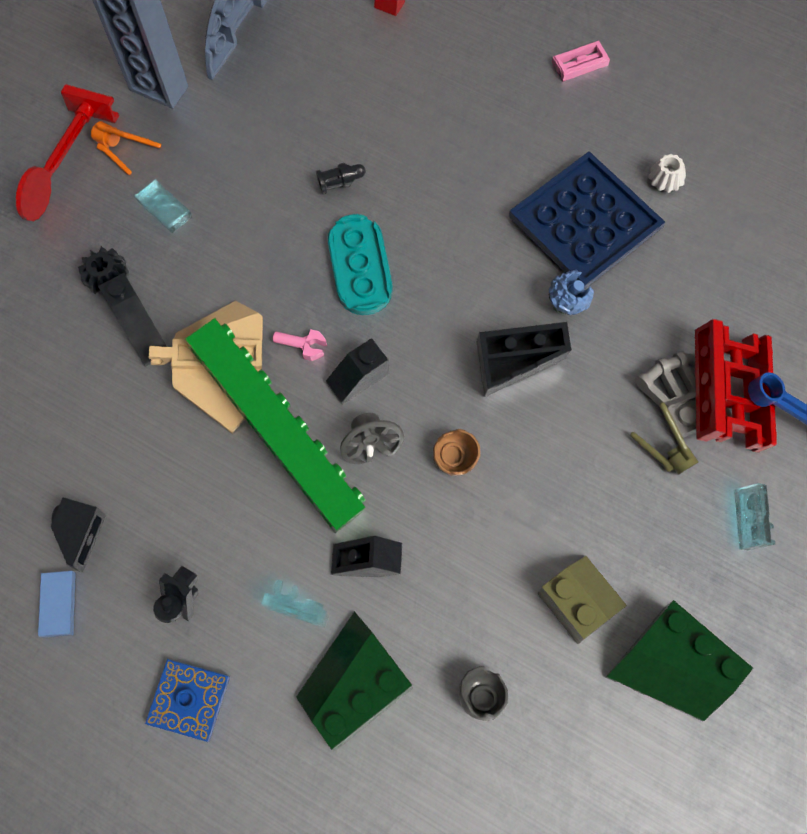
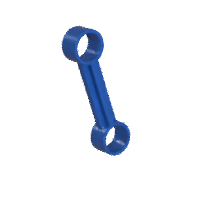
M768 372L749 383L748 393L756 405L767 407L774 404L807 425V404L787 393L785 385L778 375ZM762 383L769 388L771 397L765 393Z

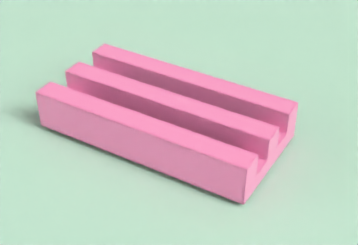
M599 40L553 56L552 64L557 66L556 71L558 74L561 73V80L563 82L608 66L610 58ZM577 59V60H575V61H572V62L563 64V63H565V62H568V61Z

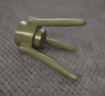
M661 402L659 406L679 445L667 453L670 459L667 460L635 432H631L630 436L656 458L667 472L674 469L679 475L699 461L690 448L687 447L666 404Z

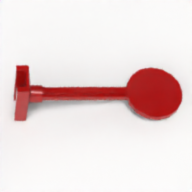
M67 84L64 85L61 94L68 111L75 112V117L46 161L44 168L33 166L28 168L22 175L16 192V208L22 219L35 221L45 212L51 196V177L61 164L85 123H88L92 117L112 123L117 121L119 113L112 111L111 108L114 102L113 97Z

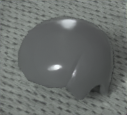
M479 666L467 671L461 680L458 698L462 709L469 716L482 721H490L499 717L507 706L508 689L500 674L488 671L484 666Z

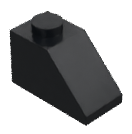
M371 338L343 358L327 378L326 384L343 405L390 374L389 360Z
M63 497L60 505H57L53 510L51 529L67 565L79 572H83L106 515L95 506Z
M370 536L333 544L331 575L385 577L401 574L402 543L378 536Z

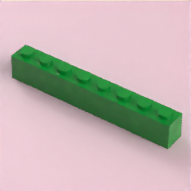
M216 318L212 319L185 339L188 348L336 534L365 510L366 507L363 503L366 499L355 486L351 489L344 481L347 476L337 463L332 465L325 457L328 452L318 439L313 441L306 433L309 428L299 415L294 418L288 408L291 406L281 392L275 394L269 385L272 384V381L262 369L257 371L251 364L254 359L244 346L239 348L235 344L233 339L236 337L226 323L220 325Z

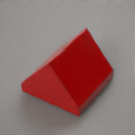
M374 0V8L397 16L405 0Z

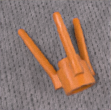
M102 121L95 123L91 130L92 139L98 142L97 149L104 152L128 175H131L132 171L109 149V147H115L119 143L120 136L145 145L161 148V144L121 131Z

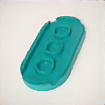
M347 215L336 221V225L328 233V246L337 295L340 303L348 311L357 315L375 314L388 305L393 293L382 231L375 221L372 222L364 215Z

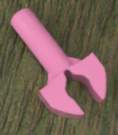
M310 329L309 335L305 337L277 331L272 337L275 343L300 348L303 351V359L314 361L324 356L323 350L312 349L310 347L312 344L317 343L327 346L324 336L319 331Z

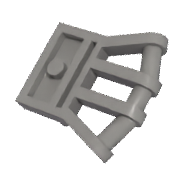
M678 352L673 355V358L656 360L655 365L646 373H640L635 378V383L658 406L661 402L666 404L682 437H686L696 433L695 376L689 367L695 366V354ZM677 369L689 393L682 394L671 370ZM658 377L661 378L671 399L653 384V381ZM726 408V416L732 417L729 408Z

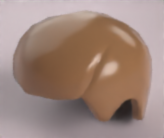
M456 429L442 434L433 447L434 462L440 471L450 476H459L470 472L480 458V444L473 434L463 429Z

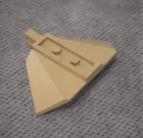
M238 301L226 305L175 333L172 347L149 346L151 365H165L171 362L173 389L232 434L243 422L244 417L188 348L185 339L216 318L220 325L226 323L236 337L233 339L235 344L239 348L244 346L254 359L251 364L257 371L262 369L263 316Z

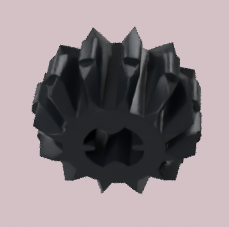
M102 246L97 253L90 250L91 256L82 257L83 265L78 267L82 283L94 294L99 291L101 292L98 287L99 285L122 273L126 276L129 275L124 257L118 255L117 251L113 248L107 251Z

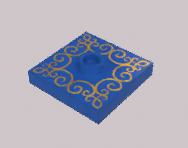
M167 659L145 724L210 742L230 677Z

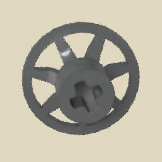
M374 413L361 414L351 422L352 430L342 440L340 452L342 457L352 464L365 463L361 459H355L361 455L363 450H365L366 462L372 461L374 449H378L382 454L390 456L402 446L404 441L403 430L394 422L380 420L378 415ZM390 429H393V430H395L398 434H387V433H388V431H389ZM384 442H396V444L390 449ZM347 446L355 447L347 454Z

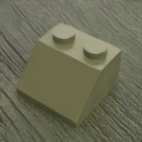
M587 556L568 566L543 585L538 592L540 598L577 644L581 643L627 606Z

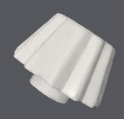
M664 155L650 168L651 173L648 178L652 180L651 185L656 186L658 191L664 190L667 193L672 190L678 191L679 186L684 185L686 177L685 164L678 155Z

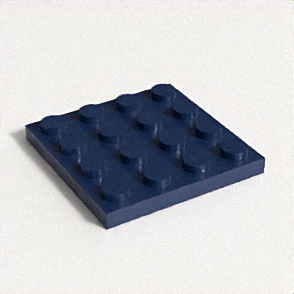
M590 151L512 208L508 216L565 273L573 270L582 272L577 280L584 283V289L655 235L665 225V221Z

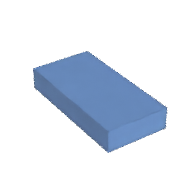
M74 571L41 573L39 637L74 635L76 573Z

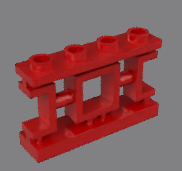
M712 319L695 329L697 440L707 442L715 439L716 442L721 443L732 438L733 431L745 434V448L750 449L752 452L759 453L776 446V406L771 404L767 407H760L751 400L748 393V385L753 379L768 372L773 373L771 336L763 335L758 338V334L753 333L742 339V343L729 340V326L723 325V321ZM724 353L730 355V361L724 360ZM742 358L748 359V366L743 365ZM731 376L743 379L744 398L731 395ZM762 383L765 393L771 397L769 388ZM726 408L732 409V417L726 416ZM744 412L750 413V422L745 421Z

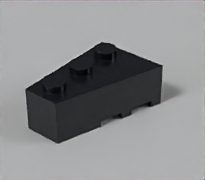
M567 322L479 332L476 343L484 397L565 360L572 350Z

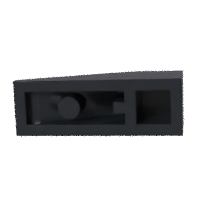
M122 273L98 287L146 367L151 364L149 346H167L126 275Z

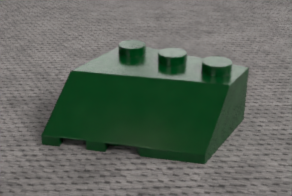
M673 600L661 610L605 678L619 682L640 694L650 696L673 709L703 722L734 694L753 670V667Z
M354 611L296 698L331 750L336 751L411 691L413 687L373 632Z

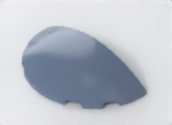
M267 0L213 1L205 36V64L208 79H214L238 44L235 31L252 6L256 5L263 8Z

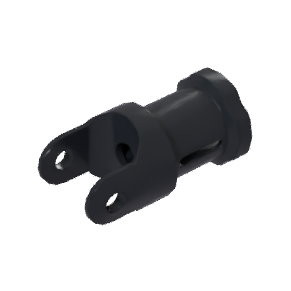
M345 163L338 164L337 168L327 171H316L317 180L323 195L327 194V190L341 186L344 188L350 187L355 179L363 177L366 173L365 167L361 164L350 166ZM338 177V179L327 181L329 178Z

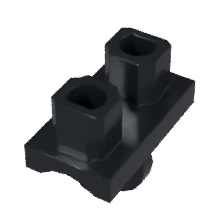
M181 566L173 577L164 573L159 579L161 597L155 601L153 612L155 618L160 622H174L181 614L187 621L194 614L193 601L198 596V589L194 586L198 578L194 572Z

